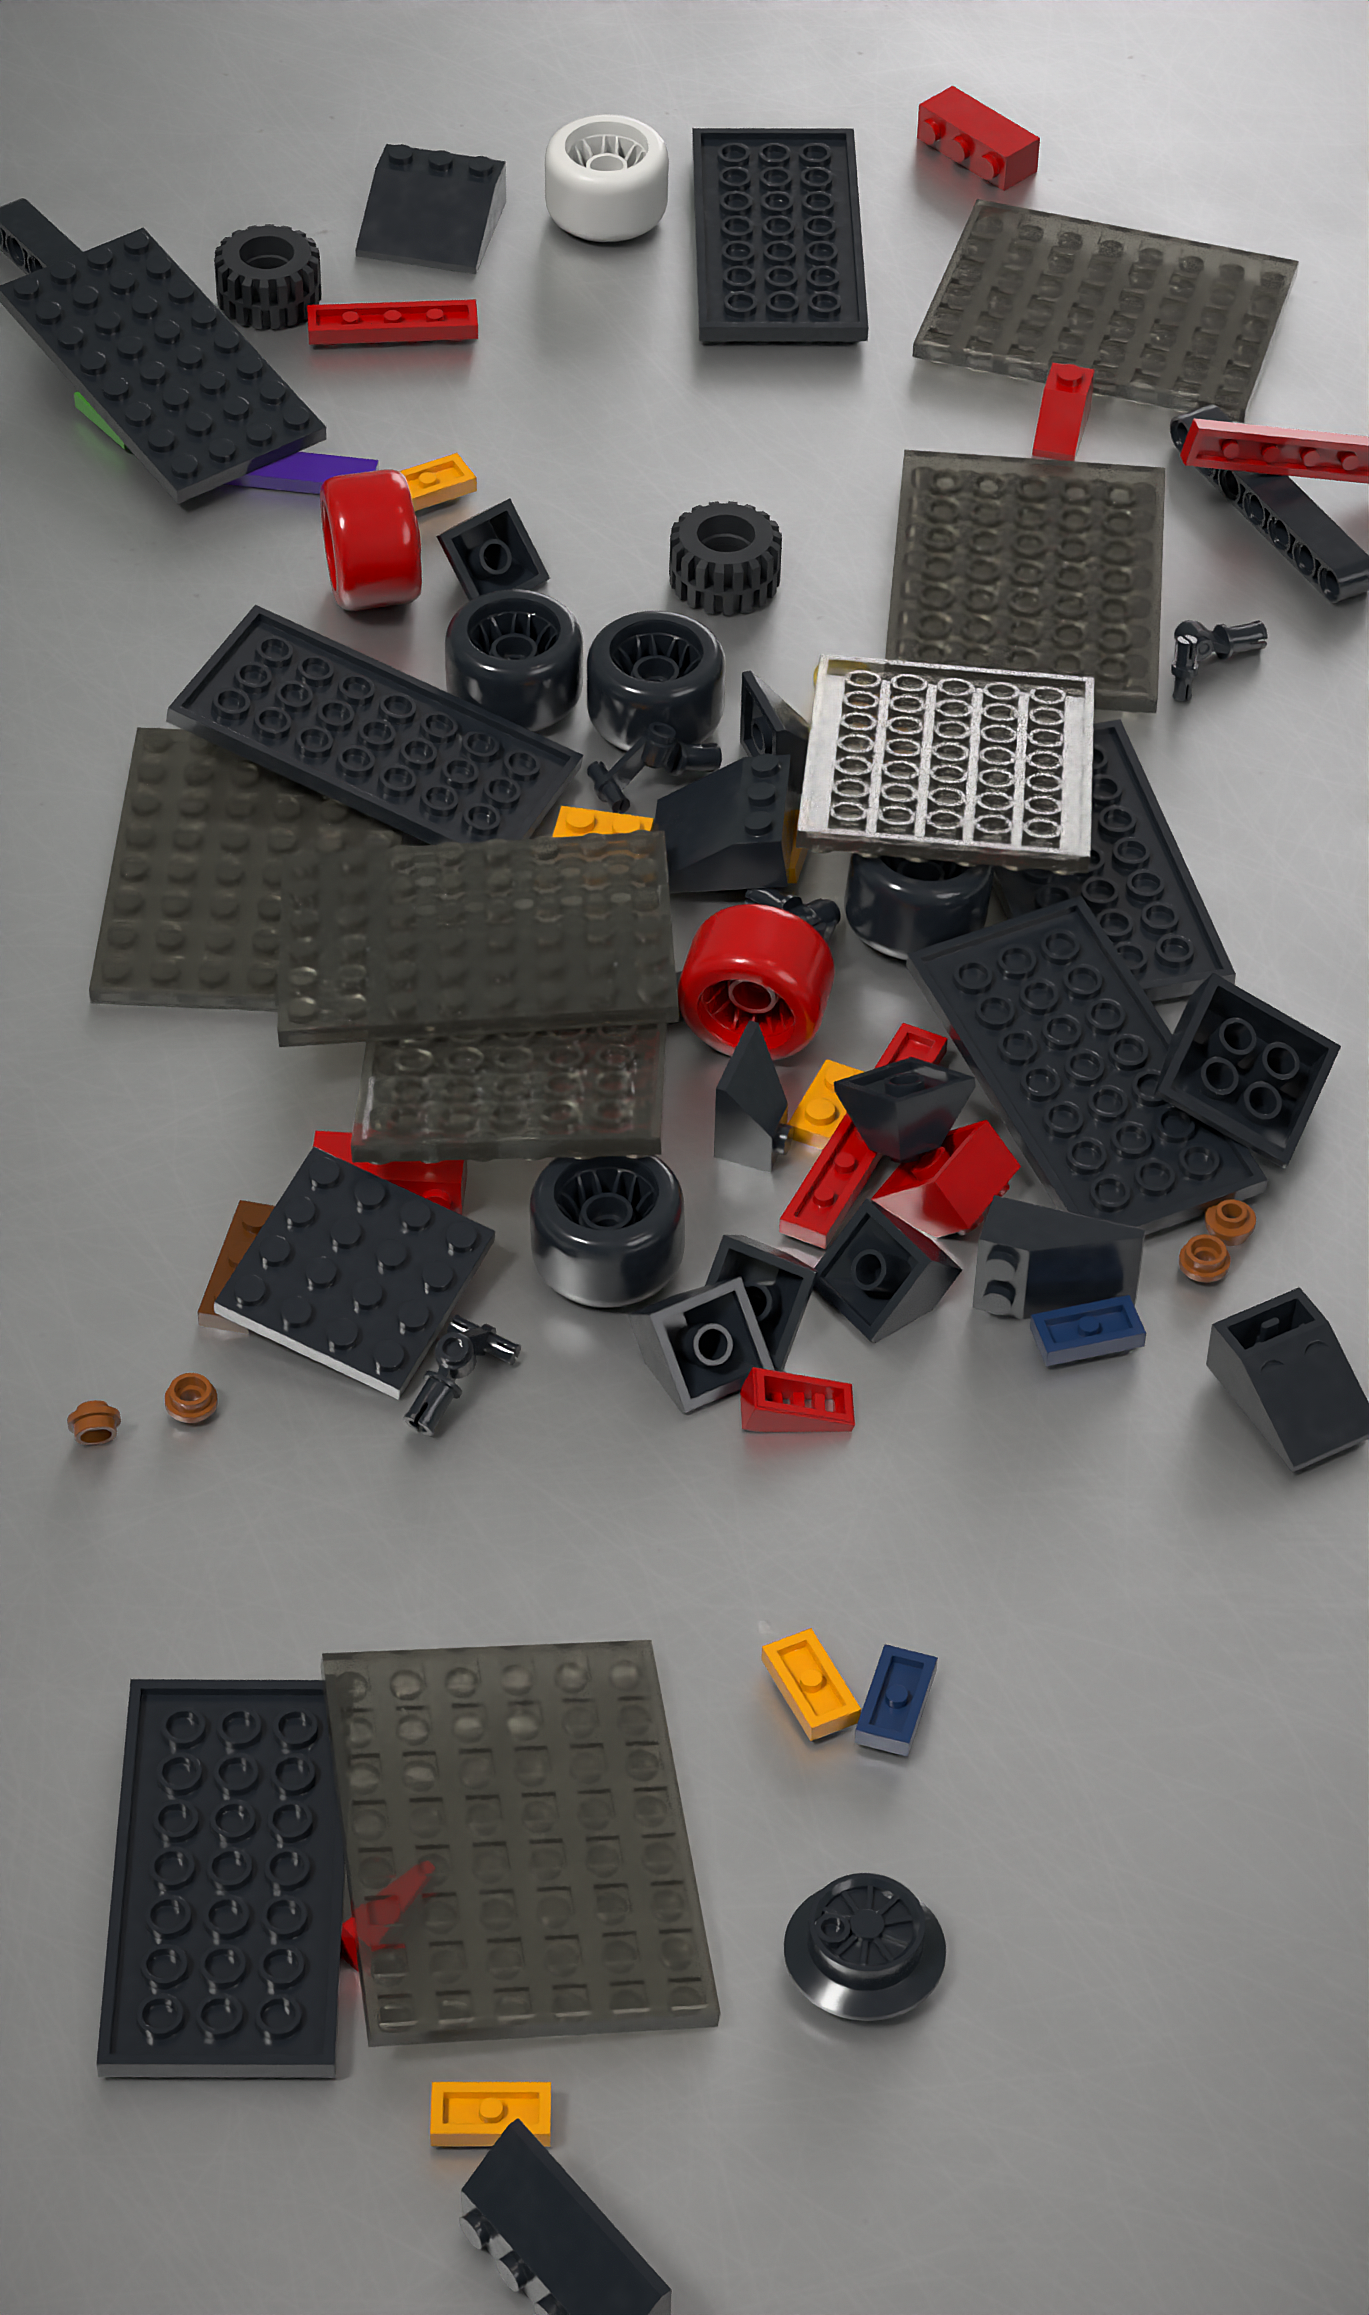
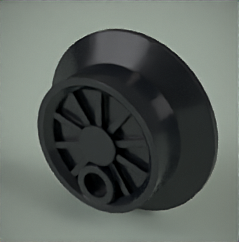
M856 1873L832 1881L823 1889L808 1897L796 1909L785 1932L784 1959L793 1983L813 2004L840 2017L873 2021L904 2014L921 2004L934 1991L945 1967L946 1942L941 1925L935 1915L905 1885L880 1874Z

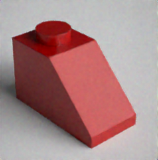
M1052 362L1043 391L1032 456L1075 462L1091 411L1095 369L1083 368L1074 364Z

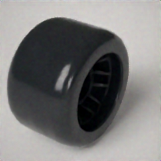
M507 589L489 592L474 598L455 613L447 627L445 636L447 692L533 732L558 723L576 706L583 687V636L577 619L561 602L535 591Z
M669 611L637 612L623 616L605 626L593 640L587 657V709L589 718L597 732L606 741L625 751H629L643 736L644 730L648 729L649 725L653 722H662L673 727L676 731L675 738L681 739L684 744H701L706 741L718 727L724 710L726 666L724 651L720 642L705 625L688 616Z
M905 813L892 815L874 822L858 836L850 856L844 896V911L851 929L862 941L875 950L895 958L907 960L908 953L984 928L994 880V863L991 853L986 844L970 829L941 816Z
M602 1142L587 1144L571 1149L556 1157L542 1170L535 1181L529 1205L532 1256L541 1277L558 1294L583 1305L621 1307L643 1301L655 1295L674 1277L682 1262L685 1248L684 1197L676 1175L659 1157L642 1148L623 1143Z

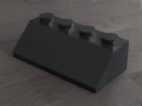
M519 2118L511 2122L461 2189L462 2217L459 2218V2223L469 2242L477 2249L485 2247L496 2260L498 2272L504 2282L513 2291L518 2292L521 2289L534 2303L533 2307L536 2315H671L672 2289Z

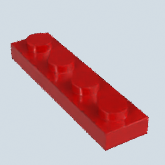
M476 299L307 305L309 345L377 344L379 342L401 341L416 343L431 340L462 341L464 339H478Z

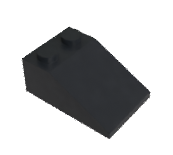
M994 1195L978 1242L972 1308L1023 1320L1031 1319L1032 1314L1130 1295L1135 1306L1146 1230Z

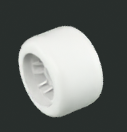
M603 114L587 116L574 120L560 128L552 136L545 153V201L553 221L560 228L576 237L596 242L629 240L651 230L662 219L668 203L669 158L663 139L645 123L620 115Z

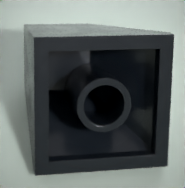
M510 498L436 536L469 601L486 593L499 590H530L550 579Z
M751 670L742 672L740 743L748 757L761 754H791L797 795L825 788L826 768L831 766V753L827 743L824 740L820 741L811 725Z
M749 1020L716 1087L714 1157L771 1173L779 1154L787 1155L792 1143L794 1127L787 1125L788 1102L759 1023Z
M914 1057L834 1082L836 1095L869 1150L889 1156L890 1160L896 1163L917 1161L920 1159V1154L940 1148L976 1087L975 1077Z
M866 1198L814 1267V1269L819 1271L814 1286L869 1341L876 1343L932 1311L962 1272V1269L930 1238L873 1200Z
M723 1235L705 1286L730 1278L741 1277L774 1367L784 1369L819 1271L784 1251L746 1236Z
M741 1277L730 1278L676 1294L628 1314L645 1364L681 1413L689 1412L740 1390L752 1367L774 1370Z

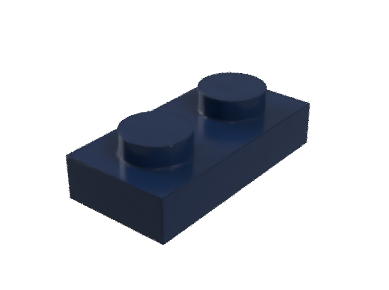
M1130 1295L1032 1314L1030 1320V1330L1046 1366L1145 1346L1146 1331Z
M884 1644L855 1729L854 1743L909 1756L937 1671L938 1657Z

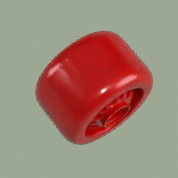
M384 469L338 475L325 480L320 490L321 522L330 582L338 606L348 611H359L404 605L415 601L420 596L422 588L421 539L411 492L404 474L397 470Z
M742 904L727 907L710 916L699 927L693 938L677 989V999L681 1015L697 1037L713 1049L728 1056H732L750 1020L759 1023L772 1061L790 1057L803 1050L814 1039L821 1026L834 983V960L828 944L820 933L805 920L786 910L761 904Z

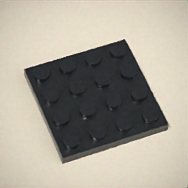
M313 1146L216 1298L214 1313L399 1400L493 1245L495 1230Z

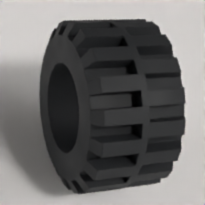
M265 224V226L254 225L247 227L246 230L233 232L232 237H225L220 242L221 246L216 248L214 265L218 306L220 310H224L225 316L229 319H236L238 324L243 326L252 325L253 328L258 329L263 327L277 329L284 325L291 326L297 324V320L308 318L307 305H319L322 297L319 248H316L315 241L312 238H306V233L300 230L293 231L292 227L284 225L281 227L274 226V224Z
M728 501V503L709 502L708 506L698 505L693 507L691 513L684 512L679 516V522H674L670 535L669 576L671 588L676 589L675 595L680 600H687V605L695 609L701 607L704 609V612L712 614L714 612H723V615H733V612L736 611L745 613L751 611L753 606L761 607L766 604V599L773 598L776 594L781 577L782 533L779 532V526L776 521L770 520V515L766 512L756 511L754 506L748 504L744 506L738 505V502Z

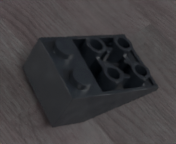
M1300 1287L1212 1324L1206 1366L1292 1472L1369 1439V1402L1329 1321Z

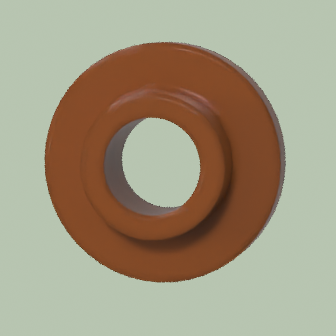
M1235 1199L1224 1200L1218 1205L1209 1207L1206 1211L1205 1226L1209 1234L1219 1238L1225 1246H1237L1244 1243L1255 1230V1212L1242 1201Z
M1207 1234L1194 1236L1180 1251V1269L1187 1277L1195 1281L1214 1282L1220 1280L1228 1273L1230 1268V1254L1223 1241L1215 1236Z
M198 1373L179 1375L171 1382L165 1393V1408L168 1414L181 1422L194 1423L205 1420L214 1413L218 1405L215 1387L205 1376Z
M94 1400L80 1404L76 1411L68 1416L67 1424L69 1431L74 1433L77 1443L91 1446L100 1445L116 1438L117 1427L121 1424V1417L118 1409L108 1406L104 1401Z

